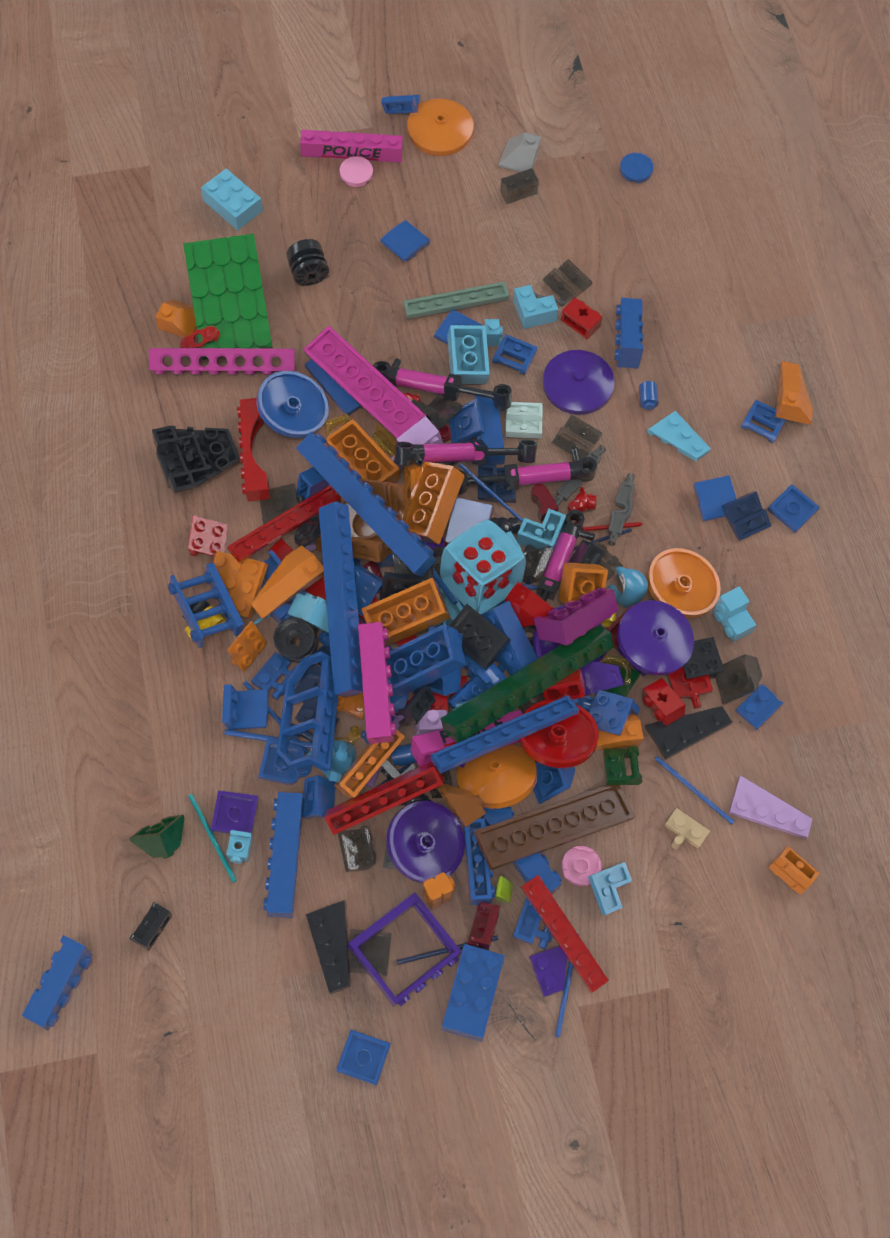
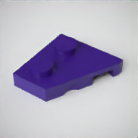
M592 661L581 668L586 696L595 694L598 690L605 691L624 685L619 666Z
M560 946L529 957L543 998L562 992L564 990L567 957Z

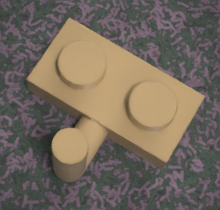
M678 808L675 809L665 824L667 828L677 834L671 845L674 850H677L684 840L699 849L710 830Z

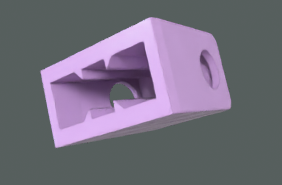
M428 710L419 723L414 725V736L442 730L443 726L440 718L448 714L447 710Z

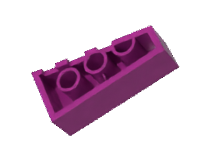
M606 588L595 589L580 596V601L565 603V608L548 611V616L544 618L541 616L535 617L534 622L539 639L569 645L579 636L585 635L588 630L597 627L599 623L611 618L614 613L619 611L614 590Z

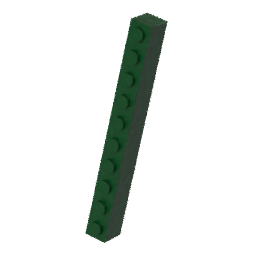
M599 625L591 628L585 635L573 640L571 644L558 646L441 717L445 735L457 743L469 738L613 649L611 632Z

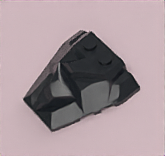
M176 426L152 429L157 459L167 486L171 488L173 493L194 489L240 462V457L229 429L205 428L204 430H193V427L176 429Z

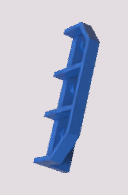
M322 651L301 659L286 681L277 753L294 769L312 765L325 772L331 768L338 696L334 695L331 656ZM322 661L319 687L316 686L295 694V687L309 666ZM318 696L316 719L313 718L291 726L293 705ZM314 728L311 756L308 755L293 760L287 753L289 737Z

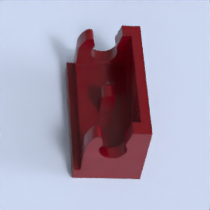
M480 902L467 945L490 950L500 914L499 905Z

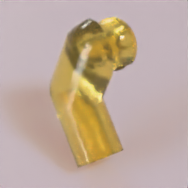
M352 726L350 728L351 731L346 737L336 738V740H344L354 746L361 738V729L359 726Z

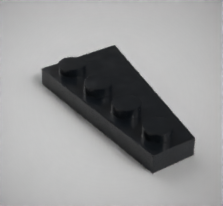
M719 706L684 715L667 726L662 721L647 724L645 729L664 759L667 760L730 726L732 720L724 708Z
M345 900L306 914L330 994L351 987Z

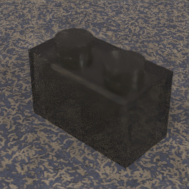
M531 168L502 178L500 193L506 204H510L538 194L539 180Z

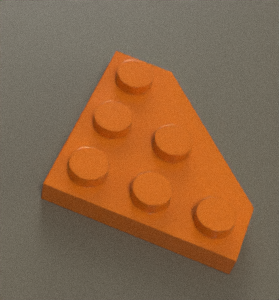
M217 551L213 561L239 615L251 619L254 612L251 603L261 590L268 564L248 558L238 563L232 554Z

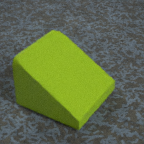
M502 876L498 878L495 900L510 903L513 883Z

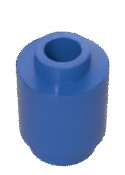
M411 743L398 746L391 753L394 766L399 765L401 767L416 763L410 751Z

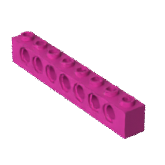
M149 348V370H154V374H165V370H172V374H183V370H190V374H201V371H208V374H219V371H226V374H237V371H244V374H255V371H262V374H273V371H295V349ZM166 356H170L173 359L171 366L165 364L164 359ZM184 356H188L191 359L189 366H185L182 363ZM202 356H206L209 359L207 366H203L200 363ZM220 356H224L227 359L226 366L219 365L218 359ZM238 356H242L245 359L244 366L237 365L236 359ZM256 356H260L263 359V365L260 367L254 364ZM274 356H278L281 359V365L278 367L272 364Z

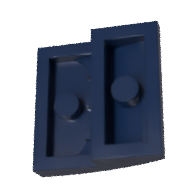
M496 464L478 465V477L503 474L504 467L497 468ZM504 481L484 483L505 503H516V489L506 490ZM478 484V500L499 503Z
M756 491L722 505L729 525L739 541L772 526L766 509H762Z

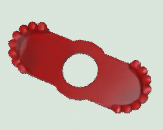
M214 326L195 330L191 335L181 340L180 347L201 348L210 341L216 342L219 339L218 337H220V330ZM197 334L203 336V340L199 344H196L194 340Z

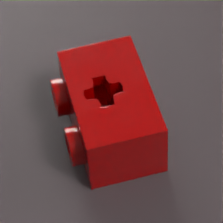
M575 297L562 310L560 320L588 340L601 327L603 316L598 311L588 307L584 301Z
M581 668L543 691L545 700H558L565 696H569L571 700L585 697V682Z
M663 678L643 688L642 701L647 708L650 707L655 718L658 721H662L665 726L685 715V703Z

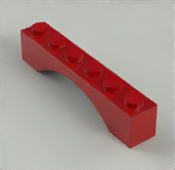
M257 398L240 399V407H237L238 418H241V422H238L239 433H242V437H239V446L243 448V452H240V462L244 465V468L240 470L241 478L245 481V483L241 484L242 494H246L248 501L270 499L267 473L258 466L252 455L255 436L265 423L257 409Z

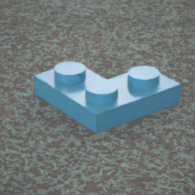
M625 862L588 876L602 915L623 908L616 888L632 882Z

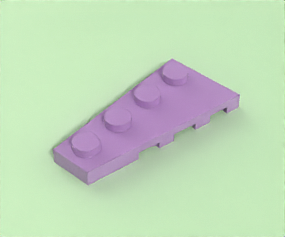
M741 775L739 776L729 814L803 839L808 838L812 818Z

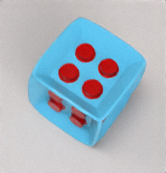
M485 520L466 530L446 546L442 553L440 576L448 589L464 606L468 604L479 614H482L505 600L515 584L522 582L526 559L517 544L499 526L490 520Z

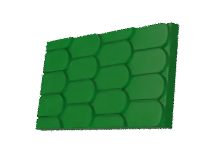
M254 233L183 243L197 330L208 326H214L220 330V337H218L219 339L216 342L210 341L201 348H273ZM198 334L199 343L203 340L201 334ZM202 356V360L208 359L206 356Z

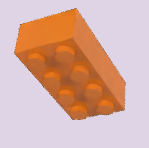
M354 419L326 437V444L333 446L339 452L337 455L340 459L343 457L350 463L349 468L356 470L362 478L390 483L400 480V468Z
M423 461L410 496L412 501L405 522L410 526L408 530L419 535L423 542L440 544L465 476L454 466Z
M433 578L362 608L366 623L382 622L383 627L388 629L389 640H385L386 646L451 618L439 585Z

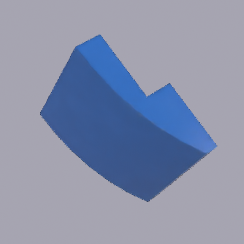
M405 220L386 233L380 242L405 262L415 257L418 250L429 246L430 239Z
M730 475L694 483L693 487L699 501L698 508L703 522L726 517L722 505L736 499Z

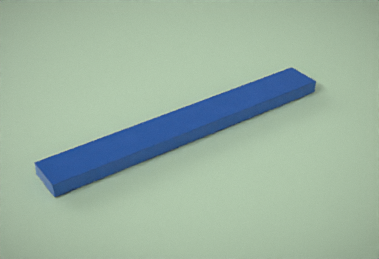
M565 696L433 753L430 759L440 773L446 772L576 715L579 712V708L569 696Z

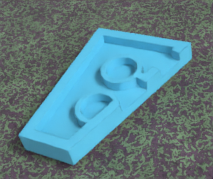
M676 411L647 431L651 436H657L663 443H669L677 448V451L694 461H698L711 450Z

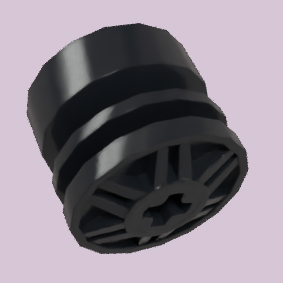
M300 240L288 248L286 257L291 267L294 281L302 286L315 285L328 276L329 267L324 257L322 246L317 240Z
M292 617L285 619L279 623L274 631L273 640L275 647L291 663L299 664L301 659L313 655L318 649L319 643L316 633L309 623L301 618ZM296 639H299V640H300V642H299L300 645H299V646H296V645H295V643H296L295 640H296Z

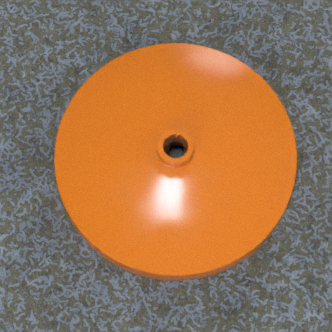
M431 99L419 104L417 113H410L407 121V132L410 141L419 150L431 155L446 156L457 153L468 145L473 136V119L469 111L455 101Z
M682 548L665 550L654 558L647 571L648 589L653 599L675 607L685 618H698L707 614L719 599L721 586L715 569L704 557L691 550Z
M514 744L500 747L468 761L464 768L459 766L457 770L458 787L470 791L474 796L479 795L485 804L482 806L483 808L498 809L512 806L525 799L532 792L537 782V767L534 759L523 748Z

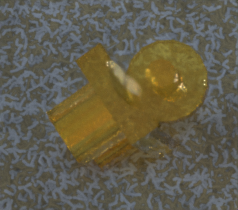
M381 423L377 424L376 431L372 436L373 440L384 452L393 457L395 455V444L398 441Z

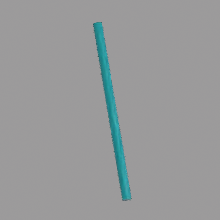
M190 794L188 797L232 883L236 882L237 879L193 794Z

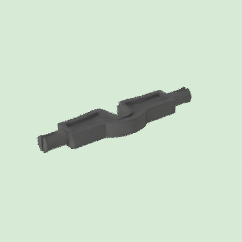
M600 445L595 452L591 451L586 457L593 458L598 465L601 461V455L606 451V448ZM580 479L568 480L557 490V497L554 499L557 506L563 500L567 501L581 487L582 481Z
M631 473L627 474L626 482H622L615 501V505L624 510L612 511L608 531L610 535L608 544L611 545L612 543V546L616 545L617 537H620L622 534L624 523L632 514L633 503L631 498L635 484H633L635 475H631Z

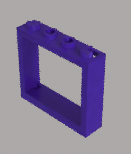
M415 892L348 943L350 951L393 1007L397 1004L400 1007L410 1000L409 995L412 992L419 993L427 986L425 984L426 981L430 978L433 980L437 979L443 974L442 969L445 966L452 967L460 960L458 956L461 954V950ZM414 907L450 954L395 997L359 948Z

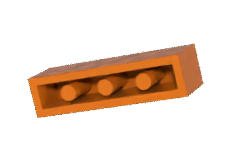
M396 729V735H393V742L368 744L341 776L340 782H336L334 786L348 799L355 798L405 736Z

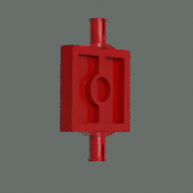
M683 666L676 672L667 675L673 691L680 699H691L693 709L702 707L699 696L712 693L713 691L709 675L687 679Z

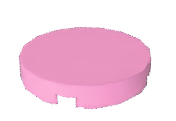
M350 157L343 161L339 169L341 180L351 187H362L368 181L370 182L373 177L372 164L363 157Z
M586 846L573 847L564 854L561 862V872L564 878L570 884L577 887L591 885L588 876L602 870L600 858L593 849Z

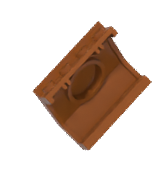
M361 478L363 483L367 482L373 487L374 490L372 492L375 495H380L386 501L384 505L387 508L391 507L397 512L398 515L396 517L399 520L405 521L412 499H408L406 485ZM341 497V503L349 506L353 558L381 562L393 551ZM320 534L315 539L316 551L322 552Z

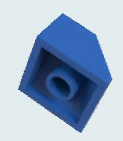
M535 762L537 782L533 790L539 804H543L571 788L576 770L575 766L555 768Z

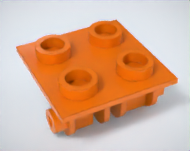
M253 621L249 622L227 650L232 656L230 662L234 666L238 665L243 672L247 670L267 645L266 640Z

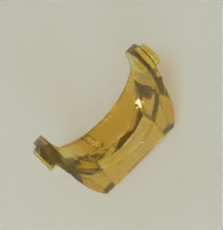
M344 413L342 416L331 418L329 421L326 420V436L328 437L335 427L345 425L352 419Z
M606 654L600 663L623 667L626 671L625 685H630L631 663L624 657Z

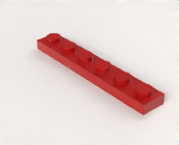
M537 875L522 885L520 888L590 993H593L609 981L540 876Z

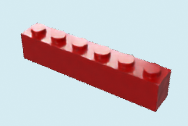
M431 761L328 809L324 819L332 834L335 835L443 785L444 776Z

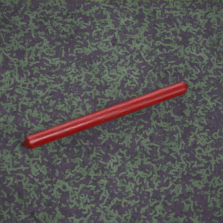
M624 523L623 528L639 527L643 523ZM610 525L583 527L582 530H607Z

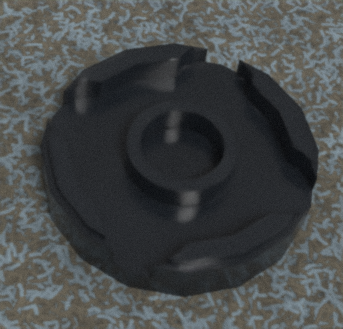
M319 514L311 516L309 518L310 521L307 524L304 522L297 530L294 540L299 547L308 546L321 534Z

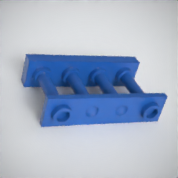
M214 562L206 564L204 575L178 583L174 575L170 576L168 590L171 595H174L191 630V639L197 643L199 648L203 647L204 637L227 629L232 630L235 636L241 634L244 623ZM205 582L210 584L211 591L185 599L182 592L183 589ZM211 598L217 599L219 602V606L195 614L192 613L189 605ZM220 613L225 615L226 622L200 630L196 622Z

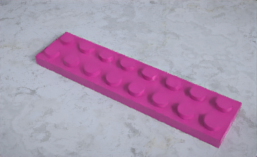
M327 326L303 349L320 368L396 439L426 416L330 326Z

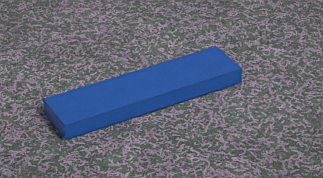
M313 360L305 363V368L346 417L361 408V405Z

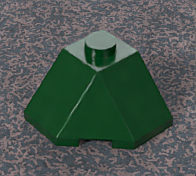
M184 815L169 816L162 819L161 823L151 827L150 825L145 826L129 839L153 858H169L181 846Z

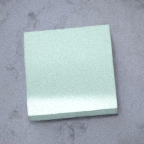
M512 402L511 407L506 409L505 437L542 439V403Z

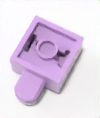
M426 416L397 438L398 442L404 441L412 444H443L439 431ZM397 465L400 471L404 468V466Z

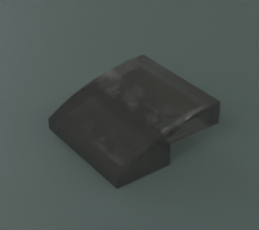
M569 259L558 269L554 268L542 279L566 303L583 293L593 284Z
M571 415L564 427H561L553 439L552 444L571 454L573 448H577L581 460L591 452L603 434L576 416Z

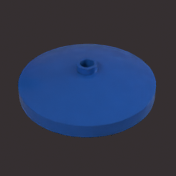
M294 371L274 373L263 381L257 393L256 403L261 418L271 429L281 435L291 438H304L310 432L315 434L319 431L327 419L329 406L324 391L314 380L304 374Z

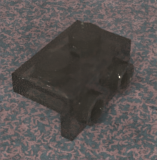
M367 825L362 826L360 829L344 830L337 833L346 872L369 870L376 864V854L371 843L372 835Z

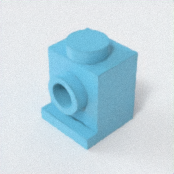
M485 319L484 326H486L487 346H499L503 337V326H500L499 319Z
M231 830L226 854L231 862L241 864L242 861L248 862L253 840L251 833ZM236 844L242 845L240 849H235Z

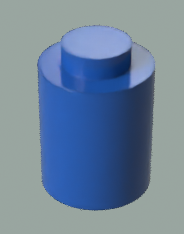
M653 381L642 382L639 385L640 405L646 410H653L659 404L657 383Z

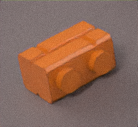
M789 846L783 849L768 867L799 895L809 888L820 874Z
M444 872L436 875L435 879L430 878L424 881L423 896L432 910L441 906V903L445 904L451 901L452 893L455 892L454 887L456 886L452 877H447Z

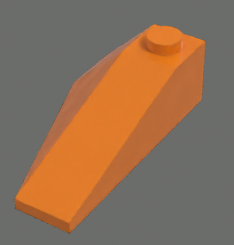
M782 361L776 417L811 425L813 407L799 364Z
M303 546L298 547L283 559L252 601L251 606L263 620L294 598L297 593L300 594L324 577L322 564Z
M634 714L628 716L620 736L599 730L598 744L595 751L629 748L631 746L639 747L644 737L638 716Z

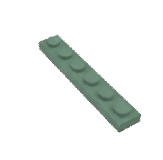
M504 281L403 301V307L407 319L448 312L452 309L458 310L509 300V293Z

